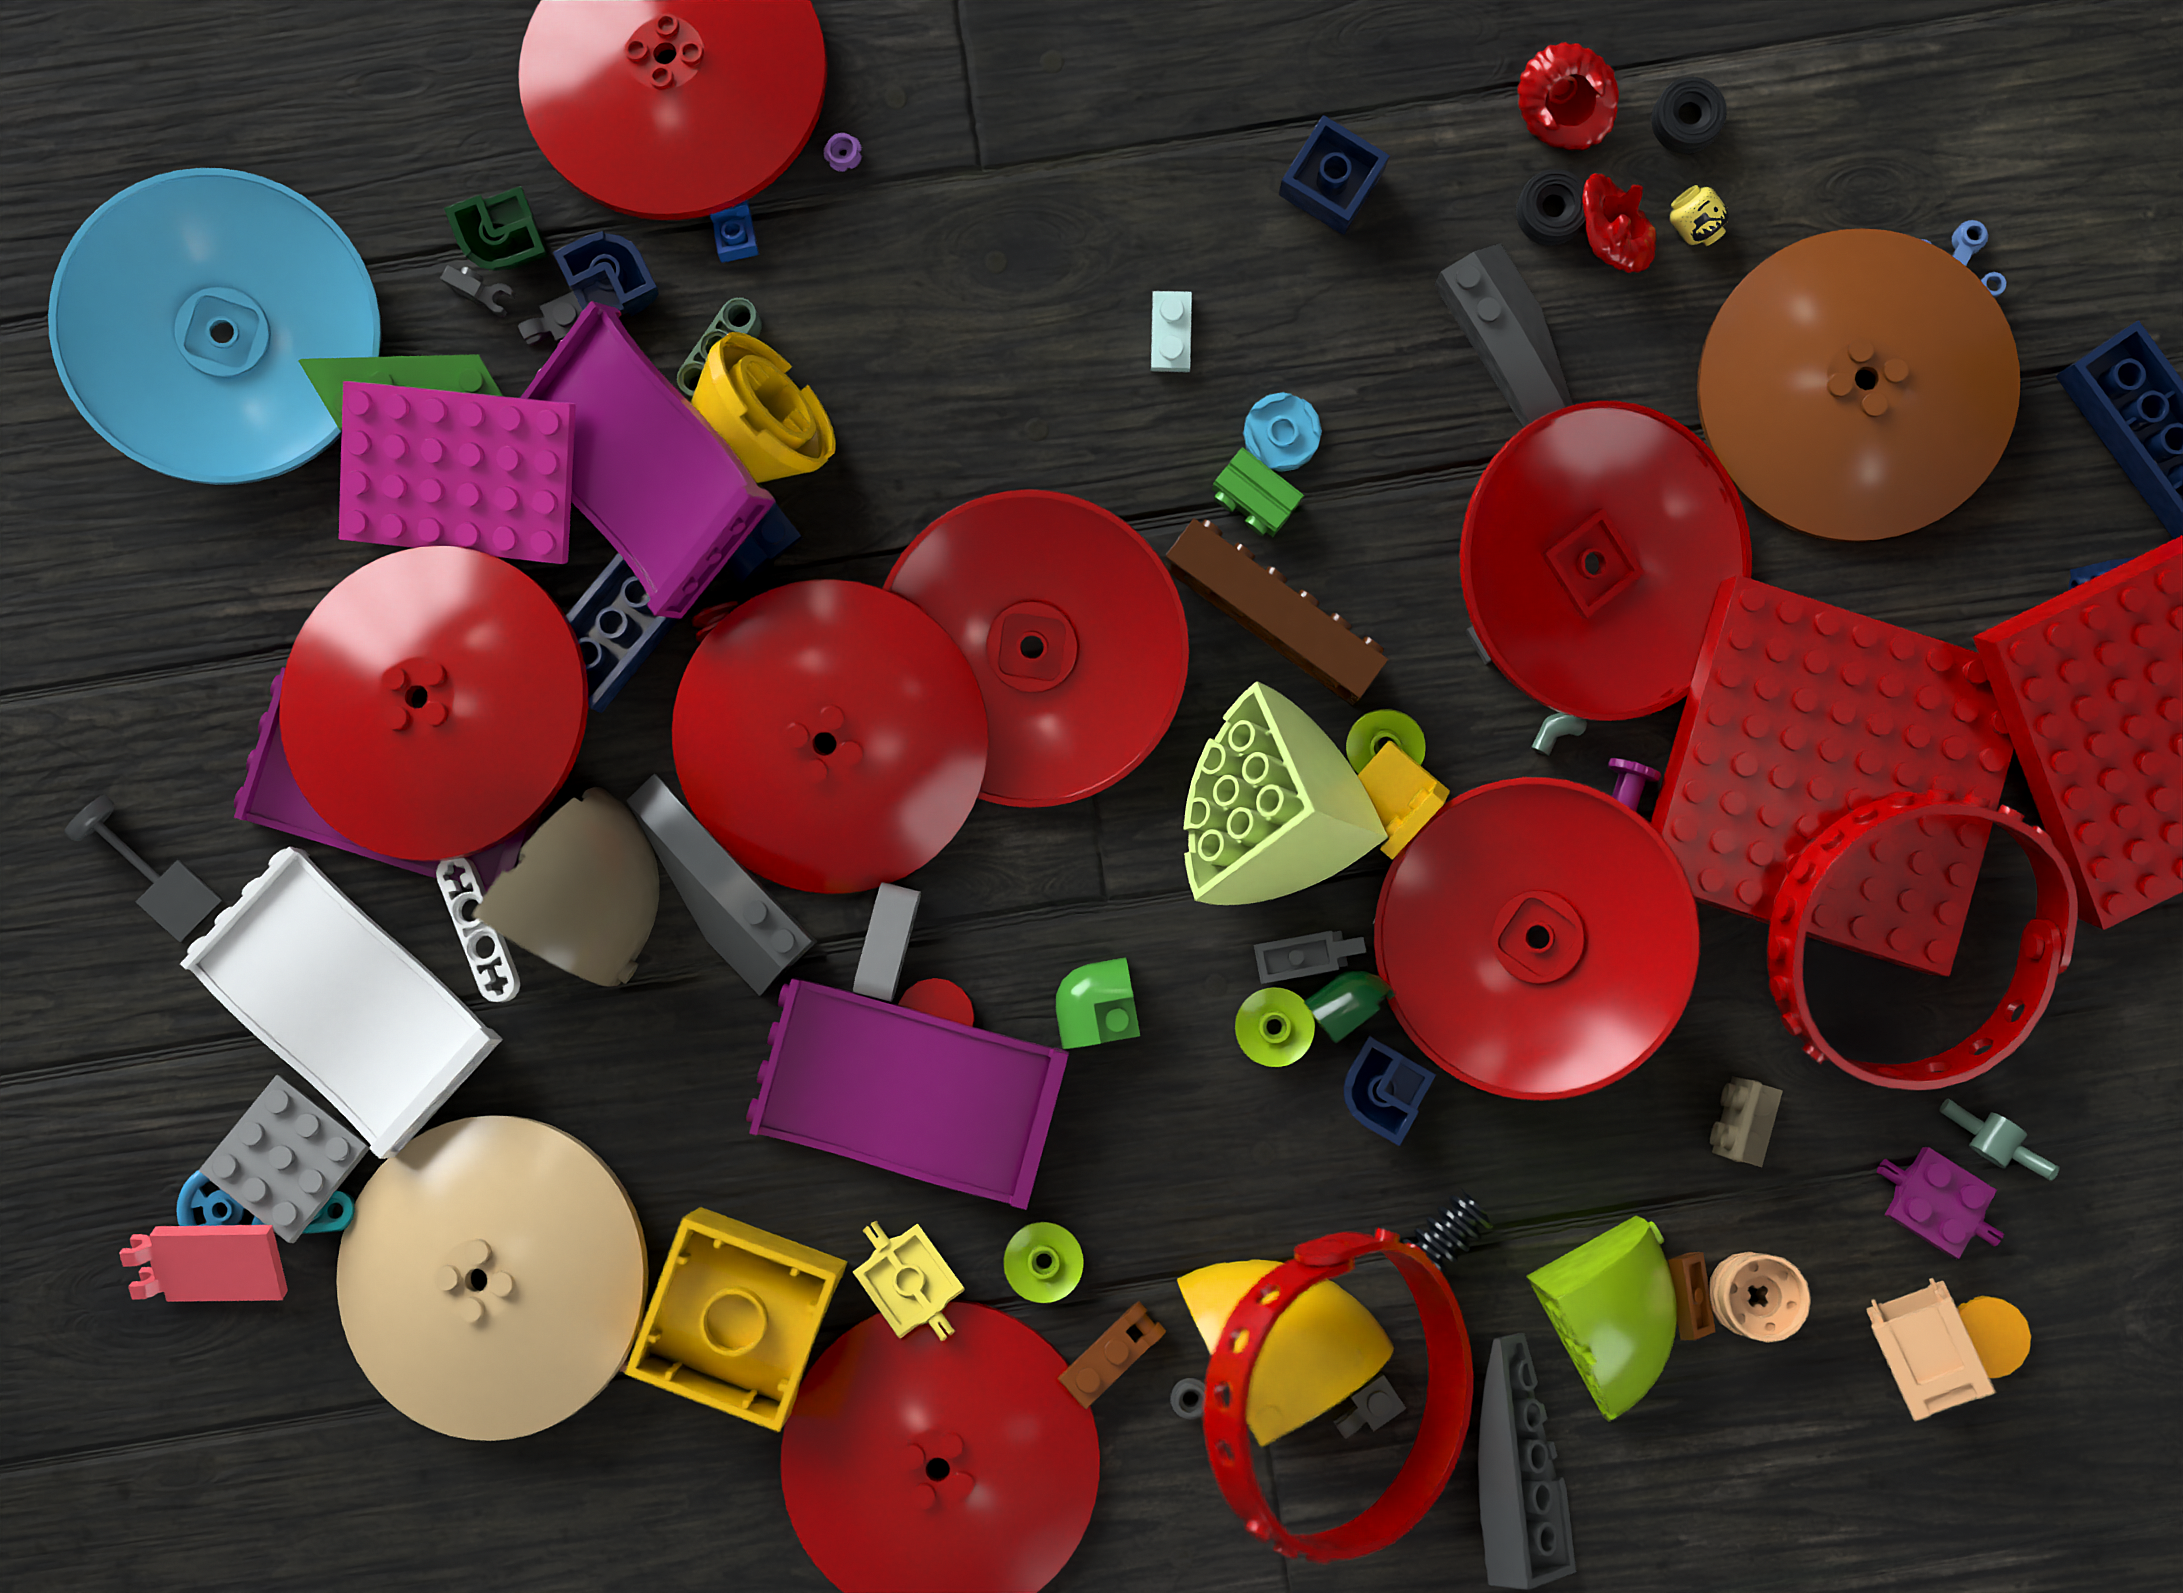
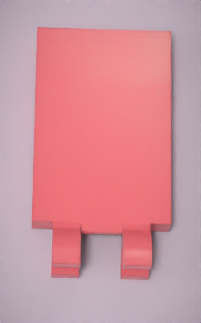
M272 1225L156 1226L149 1236L133 1234L130 1238L132 1248L122 1249L119 1253L123 1267L138 1266L149 1260L151 1263V1267H142L140 1269L139 1276L141 1281H133L128 1286L132 1300L147 1299L160 1292H164L167 1302L283 1300L288 1291Z

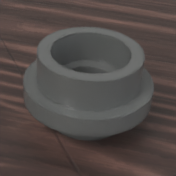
M1186 1378L1179 1381L1171 1392L1173 1410L1185 1419H1197L1203 1416L1206 1385L1195 1378ZM1188 1391H1193L1198 1395V1400L1194 1404H1186L1183 1401L1184 1394Z

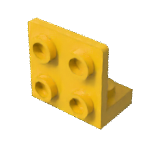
M1388 741L1357 775L1367 791L1388 836L1380 850L1391 859L1404 848L1445 803L1450 790L1392 741Z

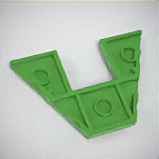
M479 355L310 358L298 360L340 431H342L343 381L503 396Z

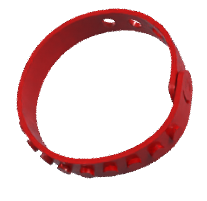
M1928 789V794L1912 792L1890 794L1888 798L1858 807L1825 830L1800 856L1787 876L1778 895L1769 928L1768 971L1770 989L1782 1014L1780 1016L1782 1024L1792 1036H1797L1805 1043L1801 1049L1820 1065L1827 1059L1861 1080L1888 1088L1910 1090L1938 1089L1968 1081L1990 1070L2013 1053L2029 1036L2046 1010L2054 990L2057 974H2061L2068 967L2072 956L2077 925L2078 901L2076 886L2069 866L2061 853L2052 845L2053 840L2046 832L2037 826L2030 827L2023 823L2022 820L2025 816L2007 806L2001 805L2000 809L1995 811L1989 808L1991 802L1989 799L1966 793L1964 800L1953 797L1954 792L1943 789ZM1941 813L1967 814L1986 818L2000 826L2023 848L2029 858L2036 877L2038 893L2036 917L2030 920L2023 930L2019 956L2008 991L1991 1017L1976 1032L1955 1047L1937 1056L1902 1064L1869 1063L1839 1055L1822 1038L1810 1016L1806 1004L1802 975L1803 949L1807 927L1814 907L1834 873L1855 851L1870 839L1892 826L1910 819ZM2024 1004L2025 1007L2022 1015L2016 1021L2011 1022L2013 1012L2017 1007ZM1992 1045L1988 1051L1979 1055H1973L1978 1049Z
M1377 1228L1375 1236L1360 1232H1341L1297 1246L1294 1249L1295 1259L1275 1267L1262 1276L1238 1301L1227 1318L1212 1353L1207 1372L1204 1399V1428L1214 1475L1230 1507L1247 1524L1245 1529L1263 1543H1266L1268 1539L1276 1541L1273 1550L1297 1559L1299 1552L1305 1554L1306 1560L1322 1564L1330 1563V1560L1358 1558L1378 1551L1403 1536L1421 1520L1444 1489L1455 1468L1468 1430L1473 1397V1366L1468 1334L1458 1302L1447 1280L1427 1257V1254L1414 1244L1400 1243V1235ZM1380 1251L1397 1267L1404 1277L1418 1307L1424 1329L1429 1363V1379L1426 1405L1420 1428L1402 1469L1392 1484L1369 1509L1339 1527L1320 1533L1292 1535L1285 1530L1270 1512L1262 1497L1253 1471L1248 1444L1247 1415L1250 1388L1256 1364L1274 1326L1302 1294L1321 1282L1352 1271L1355 1268L1354 1257ZM1280 1291L1273 1300L1261 1303L1269 1294ZM1247 1331L1248 1339L1241 1351L1235 1353V1343L1238 1337ZM1226 1383L1230 1386L1232 1393L1231 1403L1228 1408H1226L1223 1402V1389ZM1224 1441L1230 1446L1234 1461L1229 1458L1225 1450Z

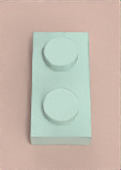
M1153 291L1151 371L1190 372L1192 292Z

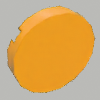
M1979 1296L1967 1303H1962L1956 1308L1988 1378L2010 1375L2023 1364L2030 1350L2031 1334L2027 1320L2017 1307L1997 1297Z

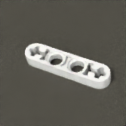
M465 857L441 861L437 867V881L479 990L489 1001H510L519 992L520 979L503 935L478 919L468 922L462 916V906L465 902L475 899L480 904L487 894L477 867L471 860ZM454 865L465 868V873L460 876L463 887L469 889L473 887V892L461 893L455 897V893L463 891L458 881L449 879V875L454 873ZM483 936H489L495 942V951L490 957L482 959L476 952V943ZM500 960L502 961L501 966L494 967L499 977L508 979V983L503 986V994L500 991L492 990L491 985L496 982L493 970L487 969L484 971L483 966L493 965Z

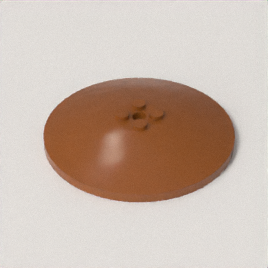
M1844 229L1818 234L1781 249L1759 264L1732 291L1716 315L1703 346L1697 381L1698 409L1708 447L1726 469L1738 493L1755 509L1771 520L1810 537L1838 542H1874L1914 532L1941 519L1971 497L1985 482L1998 464L2015 425L2020 397V365L2010 326L1999 304L1989 289L1963 263L1944 250L1906 234L1879 229ZM1868 370L1874 375L1875 385L1873 389L1863 390L1857 386L1855 382L1857 371Z

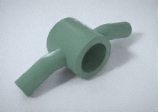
M1946 1099L1940 1106L1939 1111L1976 1135L1969 1146L1988 1161L1999 1167L2006 1168L2013 1158L2049 1180H2053L2059 1172L2058 1166L2021 1145L2027 1137V1133L2010 1120L1991 1112L1986 1121L1983 1122L1950 1099Z

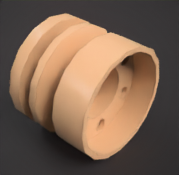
M1754 1252L1732 1254L1718 1264L1710 1277L1709 1295L1712 1311L1720 1324L1733 1333L1765 1342L1784 1340L1798 1331L1808 1316L1810 1295L1807 1282L1799 1270L1783 1258ZM1749 1287L1758 1289L1755 1295L1759 1300L1756 1303L1748 1301L1751 1297L1747 1291Z

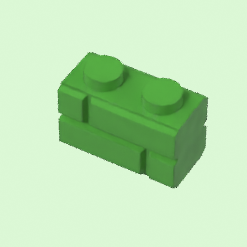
M1243 447L1218 476L1212 487V490L1217 493L1214 497L1217 503L1230 512H1233L1236 508L1247 517L1245 524L1260 536L1267 532L1270 536L1274 537L1304 497L1301 492Z

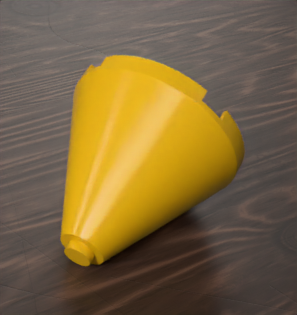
M731 332L711 347L691 404L726 441L756 483L818 470L835 453L836 448L832 425L819 399L809 385L801 391L794 382L785 374L792 366L771 347L750 335Z

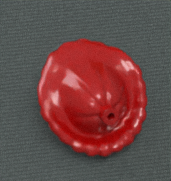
M1566 42L1547 46L1527 62L1525 71L1520 76L1521 82L1518 85L1517 92L1519 94L1518 104L1521 115L1526 122L1529 132L1548 146L1563 148L1564 150L1582 151L1592 145L1601 143L1605 135L1611 132L1618 112L1619 90L1612 67L1606 64L1604 59L1593 50L1583 48L1578 43L1568 44Z
M1594 173L1586 180L1582 195L1583 210L1586 218V232L1593 253L1606 264L1612 265L1615 269L1624 270L1626 273H1638L1648 269L1655 257L1656 230L1649 219L1646 218L1645 212L1639 209L1643 187L1632 185L1625 192L1618 188L1610 177Z

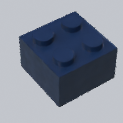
M1323 115L1283 177L1279 196L1344 235L1384 173L1390 155Z

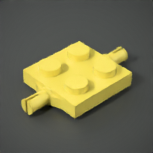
M872 1222L870 1225L879 1237L876 1238L868 1226L863 1232L870 1239L876 1250L868 1261L853 1271L854 1275L900 1339L918 1325L927 1322L936 1332L940 1341L947 1339L948 1337L939 1324H942L949 1336L955 1330L941 1312L948 1302L965 1290L918 1223L903 1235L889 1239L878 1222Z

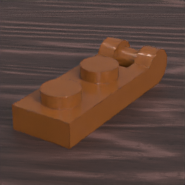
M1140 1301L1132 1305L1057 1378L1084 1409H1087L1150 1346L1155 1344L1165 1334L1166 1329L1159 1322L1154 1323L1146 1314L1148 1309ZM1133 1324L1142 1333L1135 1342L1125 1332Z

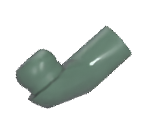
M1562 713L1548 716L1544 720L1531 749L1542 755L1549 756L1558 737L1567 734L1579 736L1584 733L1587 727L1586 719Z

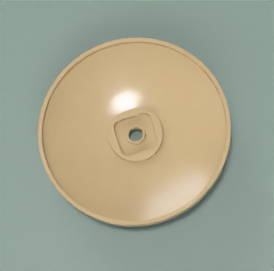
M489 1115L448 1122L415 1137L395 1157L388 1158L370 1178L354 1204V1217L344 1230L338 1256L337 1296L341 1321L351 1350L369 1381L396 1409L412 1420L443 1434L469 1440L494 1441L526 1436L549 1428L574 1415L590 1403L609 1384L621 1368L638 1335L648 1293V1258L643 1229L636 1209L616 1174L593 1150L569 1133L537 1120L517 1116ZM476 1268L482 1269L488 1278L487 1286L483 1291L475 1289L471 1283V1275Z

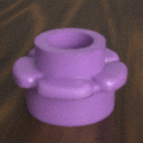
M846 133L835 134L825 145L824 157L827 161H830V166L837 171L855 168L861 160V154H859L861 144L855 137ZM846 150L847 154L845 156H841L840 151Z

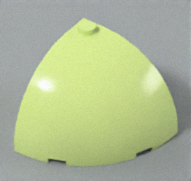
M1256 681L1228 709L1223 716L1226 722L1215 740L1209 738L1191 781L1186 803L1184 830L1189 831V852L1184 853L1189 883L1196 901L1216 905H1241L1282 897L1333 876L1388 838L1367 791L1351 765L1325 732L1292 701L1274 689Z

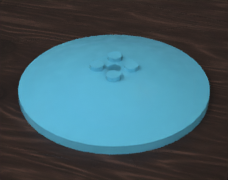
M222 168L176 170L153 176L117 193L102 204L73 236L62 255L50 293L48 323L53 358L60 379L81 415L105 440L134 461L170 477L195 483L230 485L258 482L287 473L316 458L342 435V431L337 427L298 360L310 358L380 357L381 316L377 296L370 275L350 239L323 210L303 195L280 183L243 171ZM220 323H228L234 329L232 339L226 343H218L212 337V330Z

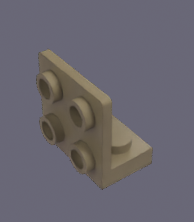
M1732 1076L1731 1084L1726 1083L1721 1095L1720 1103L1721 1106H1724L1721 1121L1715 1122L1711 1131L1710 1143L1714 1145L1712 1153L1762 1167L1783 1090L1762 1085L1757 1081Z

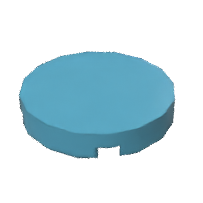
M1283 392L1268 395L1255 403L1246 418L1243 432L1248 452L1271 470L1280 472L1294 470L1307 463L1318 448L1322 432L1319 416L1311 404L1304 399L1301 400L1296 396H1292L1293 394Z

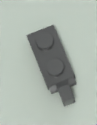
M1331 930L1254 945L1260 982L1264 984L1339 970V967L1348 966L1346 956L1365 953L1366 947L1364 937L1343 940L1341 931L1332 932Z

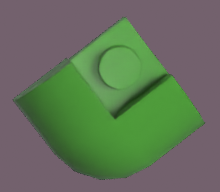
M1126 957L1084 965L1071 971L1062 980L1056 993V1015L1062 1049L1084 1047L1140 1036Z

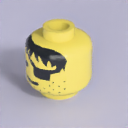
M1695 185L1683 192L1672 202L1673 210L1670 214V222L1687 244L1696 245L1704 242L1708 246L1717 241L1726 232L1723 226L1729 218V211L1712 188L1704 187L1700 189Z

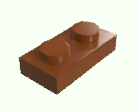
M1688 1252L1669 1259L1677 1305L1676 1324L1679 1326L1680 1339L1697 1340L1716 1332L1704 1253Z

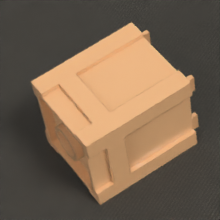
M1933 1278L1929 1279L1931 1285L1927 1288L1884 1304L1877 1305L1875 1299L1871 1300L1873 1306L1866 1309L1873 1324L1871 1325L1914 1421L1977 1397L1981 1398L1995 1393L1944 1281L1935 1283Z

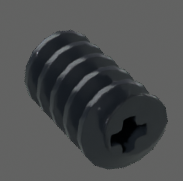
M1462 1188L1463 1200L1454 1195L1449 1197L1453 1208L1452 1211L1443 1206L1437 1208L1441 1217L1440 1222L1431 1217L1426 1218V1223L1430 1230L1429 1233L1420 1228L1414 1230L1418 1240L1417 1244L1408 1239L1403 1240L1404 1244L1411 1243L1422 1249L1443 1274L1446 1272L1442 1261L1443 1258L1454 1263L1458 1261L1454 1251L1455 1247L1466 1252L1470 1250L1465 1238L1467 1235L1479 1241L1481 1236L1477 1228L1478 1225L1490 1230L1493 1228L1488 1215Z

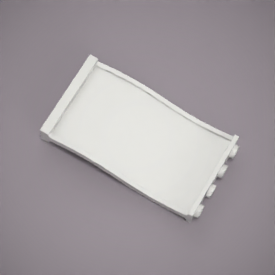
M289 846L287 849L280 850L271 858L268 864L270 867L260 878L253 879L244 887L241 893L243 896L233 907L225 909L217 916L214 922L215 927L206 936L198 938L191 944L187 950L189 955L180 964L185 969L191 970L241 1023L323 1094L371 1144L369 1148L380 1159L395 1157L503 1039L493 1029L487 1028L443 982L354 904L310 860V855L305 850Z

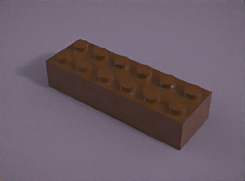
M1193 518L1165 556L1164 564L1169 573L1342 700L1353 706L1387 662L1388 658L1382 655L1384 652L1383 647L1369 637L1365 636L1361 640L1350 632L1351 624L1338 614L1332 613L1331 616H1328L1317 608L1320 604L1319 601L1302 589L1298 593L1285 584L1287 578L1271 566H1268L1266 570L1253 561L1255 555L1240 543H1236L1234 546L1221 538L1223 532L1212 522L1204 519L1201 523Z

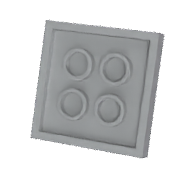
M276 1075L198 1171L264 1224L272 1225L274 1232L288 1243H295L316 1214L328 1202L332 1194L340 1187L368 1152L370 1145L283 1076Z

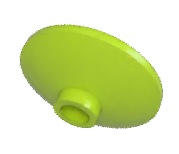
M1392 709L1374 710L1359 718L1350 729L1346 742V752L1351 766L1358 774L1383 747L1379 743V740L1383 737L1391 738L1399 748L1420 766L1423 762L1426 749L1424 734L1415 720L1403 712Z
M1278 987L1265 988L1249 996L1241 1005L1235 1022L1236 1037L1244 1053L1253 1061L1269 1067L1286 1066L1300 1059L1309 1049L1315 1031L1314 1018L1303 1003L1305 1001L1296 993ZM1271 1019H1277L1281 1023V1030L1277 1034H1270L1267 1031L1266 1025Z
M1037 1222L1025 1226L1012 1237L1004 1255V1271L1009 1284L1020 1296L1037 1303H1051L1067 1296L1078 1284L1083 1271V1254L1078 1241L1067 1229L1050 1222ZM1042 1253L1048 1254L1052 1259L1050 1266L1045 1268L1040 1267L1036 1261L1038 1255Z

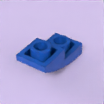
M748 199L723 211L710 214L721 263L759 255Z

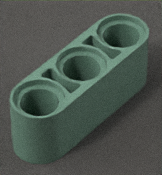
M744 298L729 300L722 307L679 369L677 374L678 386L690 401L695 392L689 389L690 381L696 376H701L709 351L716 342L731 332L744 333L754 338L758 337L762 329V321L754 305L749 300ZM738 314H751L750 321L745 326H733V320Z

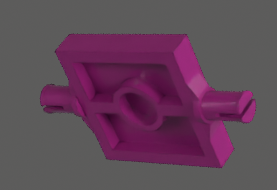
M1922 1147L1914 1163L1905 1171L1891 1163L1888 1159H1884L1879 1164L1882 1167L1877 1168V1173L1896 1184L1894 1198L1884 1214L1888 1218L1948 1256L1956 1259L1960 1258L1969 1240L1975 1235L1981 1237L1994 1247L2000 1243L2001 1240L1997 1238H2003V1232L1984 1221L1985 1212L1997 1192L1995 1188L1930 1147Z

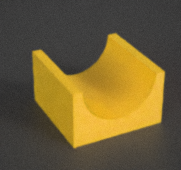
M699 1207L682 1219L625 1374L780 1431L791 1415L812 1346L848 1261Z

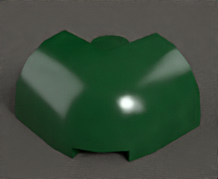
M521 186L484 199L480 194L444 208L457 244L467 259L481 268L492 271L512 270L549 256L543 235L537 226Z
M1347 971L1333 977V981L1303 1003L1311 1012L1316 1024L1323 1028L1329 1038L1336 1043L1379 1011L1380 1008L1377 1004L1386 997L1391 999L1396 993L1380 976L1366 971Z

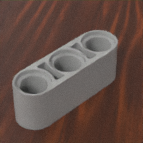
M885 882L881 883L857 969L853 993L887 1002L893 1001L920 901V891Z

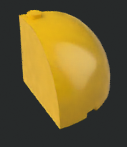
M1267 1260L1224 1262L1195 1270L1177 1279L1184 1299L1211 1354L1227 1318L1238 1301L1262 1276L1284 1263ZM1329 1279L1315 1285L1302 1294L1280 1317L1269 1334L1258 1359L1250 1388L1247 1422L1261 1447L1311 1420L1351 1394L1376 1374L1389 1360L1394 1351L1393 1343L1369 1310L1351 1294ZM1280 1291L1269 1294L1261 1303L1273 1300ZM1247 1331L1238 1337L1235 1343V1353L1241 1351L1248 1339Z

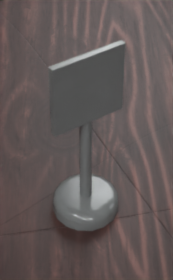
M105 794L98 797L74 817L65 828L64 834L71 840L80 841L96 830L154 883L136 903L175 939L182 942L222 899L179 859L160 876L103 824L112 814L115 805Z

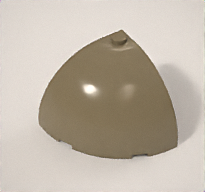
M593 787L584 792L582 796L584 798L583 801L575 797L571 799L532 836L520 850L519 861L521 863L517 868L511 869L508 873L506 871L502 872L472 916L521 947L576 976L603 986H619L621 982L626 984L637 970L639 964L635 960L647 942L654 925L659 902L658 866L651 843L633 813L602 787Z

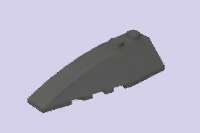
M1501 243L1474 251L1442 270L1434 286L1522 426L1526 427L1536 419L1555 410L1572 406L1573 402L1542 308Z
M654 774L627 800V803L706 941L759 996H762L817 940L746 867L741 865L698 821L695 814L660 777Z
M1517 1333L1493 1340L1480 1418L1478 1470L1480 1522L1483 1529L1488 1584L1529 1590L1575 1573L1576 1567L1567 1489L1564 1478L1557 1477L1552 1460L1558 1456L1554 1441H1547L1542 1423L1547 1420L1544 1404L1536 1400L1533 1389L1538 1382L1524 1333Z

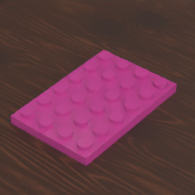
M343 381L339 539L412 548L425 546L463 547L494 557L557 564L568 563L576 404Z

